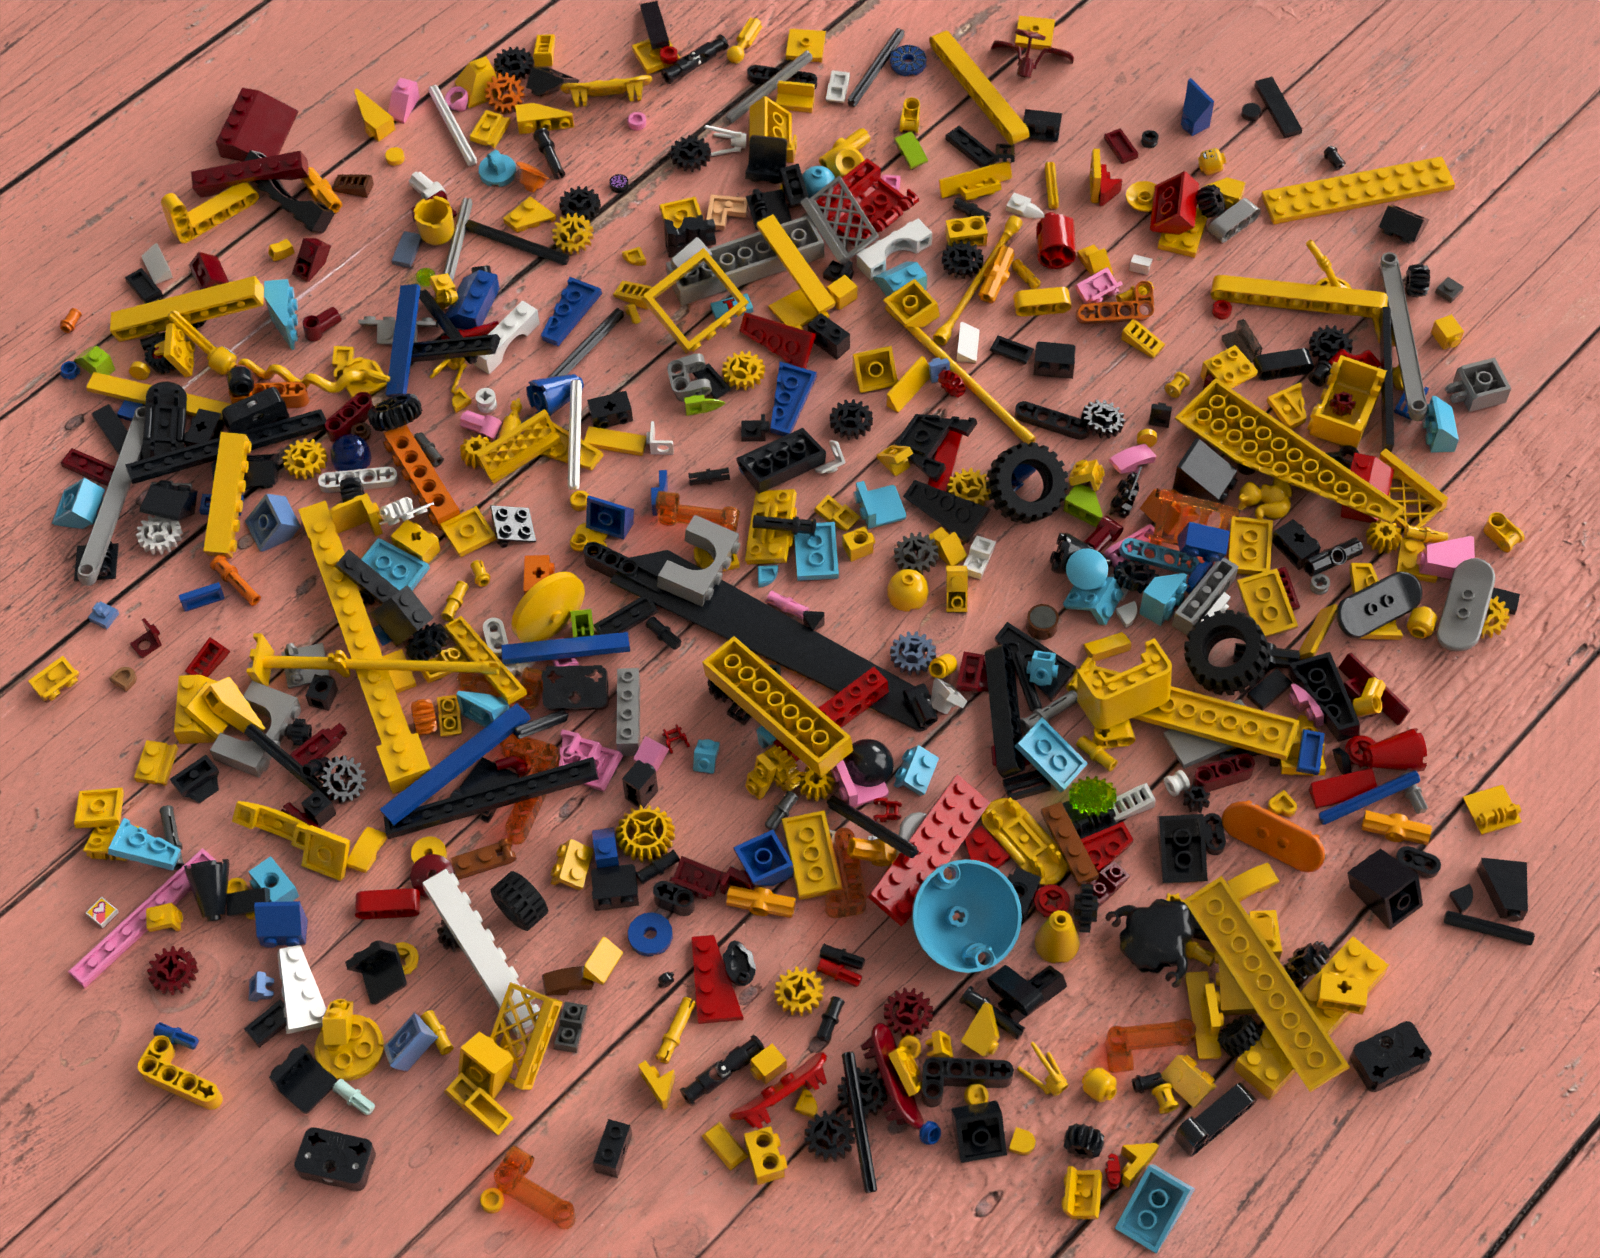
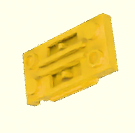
M795 489L769 490L761 493L756 491L746 545L745 562L747 565L787 563L788 549L792 546L793 542L791 531L753 528L752 525L754 515L793 519L797 515L795 507L797 493Z

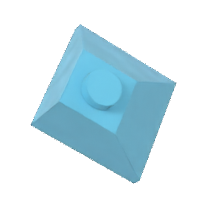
M458 691L456 693L461 715L483 727L488 726L510 709L502 697L497 698L491 694Z

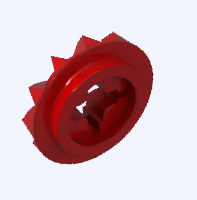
M942 370L939 373L938 382L945 389V392L957 398L965 393V385L956 373L949 370Z
M1359 735L1348 740L1345 752L1349 754L1351 765L1356 764L1360 768L1368 766V764L1364 763L1362 754L1357 753L1359 748L1365 751L1367 746L1376 743L1372 738Z
M1045 885L1036 892L1034 904L1037 912L1039 911L1043 917H1050L1056 911H1068L1070 897L1067 891L1058 885ZM1048 898H1050L1052 901L1055 899L1057 900L1056 907L1052 904L1047 905Z

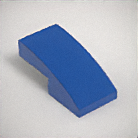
M659 470V487L651 488L653 516L658 515L666 500L668 490L667 470Z

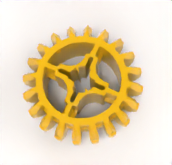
M649 804L647 809H643L640 805L637 811L631 808V814L624 812V819H619V826L616 828V841L619 843V849L624 851L625 856L631 854L633 861L639 857L642 863L644 858H648V861L651 862L652 857L655 856L659 859L661 858L660 853L667 854V848H672L675 826L672 824L671 817H667L665 811L660 813L658 806L652 810ZM659 827L663 830L660 839L656 836ZM633 828L635 834L633 835L634 838L630 840L628 834Z

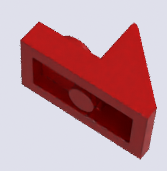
M1101 164L1099 206H1104L1121 192L1122 179H1110V172H1107L1106 164Z

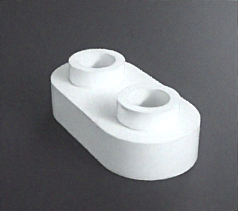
M489 618L483 624L486 644L497 657H502V648H496L508 644L504 624L499 618Z

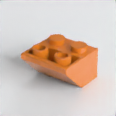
M1154 489L1140 507L1168 535L1179 534L1188 522H1195L1200 517L1195 512L1196 508L1192 504L1181 499L1182 495L1174 489Z

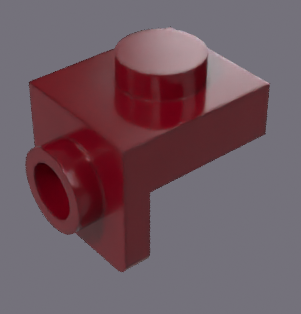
M731 866L727 873H722L718 882L720 884V892L724 895L730 885L752 890L755 887L745 870L740 871Z

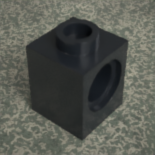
M314 675L305 695L309 706L327 711L330 710L338 691L335 679L328 675Z
M318 789L301 803L304 812L309 815V819L319 827H322L336 815L333 803Z

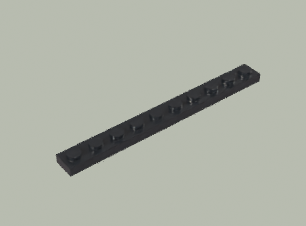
M322 409L241 431L238 434H245L249 441H251V450L326 429V418ZM220 438L125 464L131 483H139L217 460Z
M594 757L419 806L394 826L384 816L386 836L388 839L598 780L596 761Z

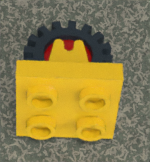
M174 323L167 324L165 337L161 336V340L156 338V342H151V347H147L146 350L148 352H145V361L157 373L165 374V372L170 373V369H177L185 378L193 376L195 344Z

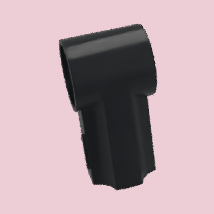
M924 683L903 690L905 703L908 708H912L920 727L926 728L937 722L938 717L932 707L930 695Z

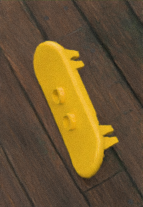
M642 75L625 79L595 80L587 83H565L561 85L560 89L565 94H571L576 108L580 107V97L583 107H586L588 95L592 97L622 94L626 91L630 102H634V91L637 100L641 101L643 87L651 83L652 77L650 75Z
M1010 797L991 801L981 816L986 830L1022 870L1041 877L1040 885H1054L1060 882L1066 874L1067 864L1053 839L1016 800Z

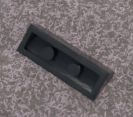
M1050 965L1028 980L1029 983L1041 992L1045 1003L1067 987L1063 974ZM1004 999L997 1003L999 1008L1017 1023L1026 1018V1016Z

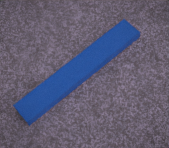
M418 284L400 286L388 374L390 381L387 382L386 396L388 397L407 394L421 286Z
M628 632L501 645L504 665L630 652Z

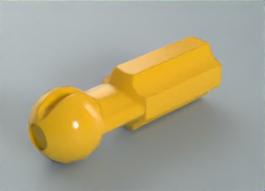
M750 17L736 38L738 44L728 49L726 55L731 63L738 64L744 59V48H749L763 27L761 21L757 18Z

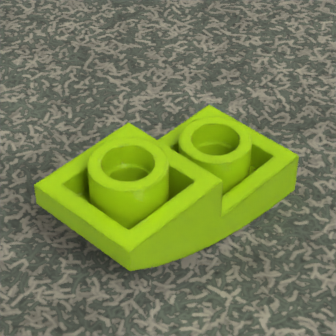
M912 131L894 138L910 170L928 163V159Z

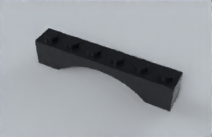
M250 150L244 161L267 156L261 152ZM279 179L253 181L257 183V187L260 190L268 192L272 200L281 203V207L284 210L293 213V217L296 220L305 223V227L311 232L319 231L324 233L335 215L323 203L312 200L298 201L284 189Z

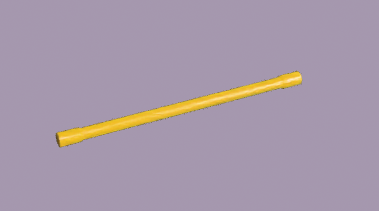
M886 305L885 310L896 321L900 322L936 358L941 360L947 358L949 360L950 371L956 373L962 379L964 385L1013 430L1020 440L1027 444L1036 441V437L1027 428L1012 417L919 327H906Z

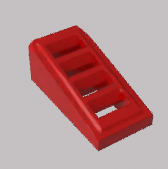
M209 637L185 672L189 675H200L194 671L198 667L203 671L201 675L208 677L228 656L230 651ZM216 649L218 652L215 654L212 650ZM208 655L213 657L211 661L206 658ZM202 661L208 664L206 668L200 664Z

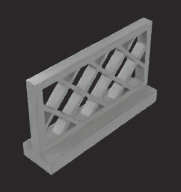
M840 176L808 199L806 197L801 201L802 206L834 256L843 265H846L848 261L851 262L850 259L880 237ZM840 183L842 187L841 194H832L833 188ZM822 196L827 197L825 207L819 206L816 202ZM831 197L840 198L838 208L829 207ZM844 199L851 200L850 210L842 209ZM828 211L837 212L835 222L828 221ZM841 212L849 213L847 223L839 222ZM853 214L861 216L859 225L851 224ZM838 225L846 226L844 236L837 235ZM850 227L859 228L857 238L848 237ZM863 229H869L872 235L867 239H861ZM847 241H856L855 248L848 252L846 249Z

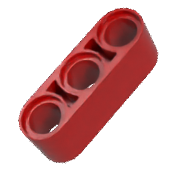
M417 889L369 890L356 893L355 917L358 919L415 917L420 914V891Z

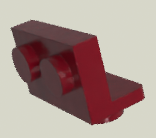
M681 856L674 877H671L669 881L680 887L694 890L695 896L707 899L708 896L715 897L719 886L718 882L723 872Z

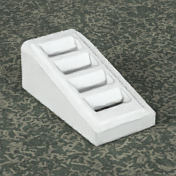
M1145 783L1106 802L1109 809H1114L1116 814L1114 819L1118 822L1154 808L1156 800L1148 784ZM1135 798L1138 804L1135 805L1132 799ZM1127 801L1129 809L1126 808L1124 802ZM1115 805H1119L1122 810L1121 813L1118 812Z

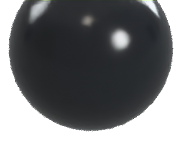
M861 739L852 744L853 751L843 759L852 782L864 787L877 786L883 782L886 783L890 779L894 768L893 757L889 749L883 743L874 739Z

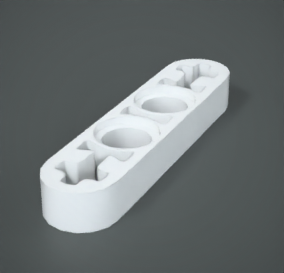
M393 467L327 472L318 478L320 489L325 493L341 492V480L350 477H359L364 490L393 487L398 482L397 471ZM366 476L374 477L370 482L363 481Z

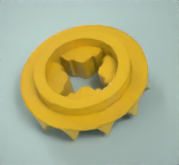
M395 943L394 945L397 946L399 957L405 958L406 965H402L404 974H411L418 967V951L409 943Z

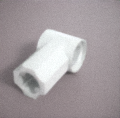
M416 171L409 179V185L421 194L422 199L426 200L440 190L445 192L439 182L433 183L421 172Z

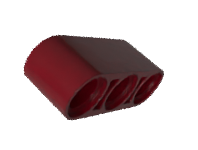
M357 393L326 420L325 428L331 442L339 443L351 434V428L355 424L364 423L369 418L368 411L373 407L372 398L369 393Z
M1240 754L1200 766L1195 771L1192 785L1195 787L1204 786L1203 789L1207 793L1246 781L1252 776L1255 760L1249 754ZM1240 766H1246L1248 769H1243ZM1220 772H1225L1228 775H1222ZM1199 778H1205L1208 781H1202Z

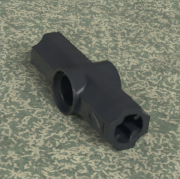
M1356 537L1305 559L1303 568L1310 577L1315 576L1363 554V545Z
M1268 642L1270 657L1267 659L1269 666L1268 669L1263 670H1272L1275 667L1289 669L1290 663L1299 661L1300 651L1277 648L1275 644ZM1235 643L1233 662H1238L1242 658L1246 650V644Z

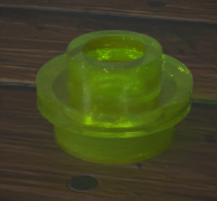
M422 268L416 273V279L422 286H430V276H435V272L430 268Z

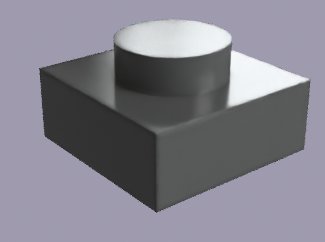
M1447 277L1436 288L1435 293L1452 303L1463 292L1464 286Z

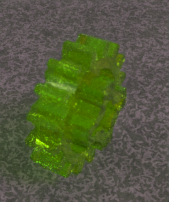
M1086 776V780L1083 781L1079 778L1078 784L1072 783V788H1069V803L1073 804V809L1079 808V813L1086 811L1088 816L1092 812H1095L1097 816L1100 814V811L1108 813V808L1113 809L1114 803L1117 802L1116 788H1113L1112 782L1106 783V778L1098 780V776H1095L1094 779Z

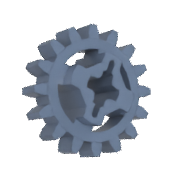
M908 631L906 637L900 634L899 641L894 639L893 646L890 648L891 661H894L895 668L900 666L901 673L905 670L908 671L910 676L912 671H915L917 675L920 674V670L926 673L930 662L936 658V646L932 645V639L926 640V634L920 637L918 636V631L914 635H911Z

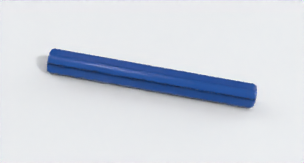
M1413 770L1318 814L1319 820L1323 825L1328 824L1419 783L1420 776L1416 770Z

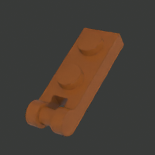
M504 838L498 843L451 857L457 879L461 880L516 861L515 852L511 850L512 843L510 838ZM503 851V855L497 857L496 853Z

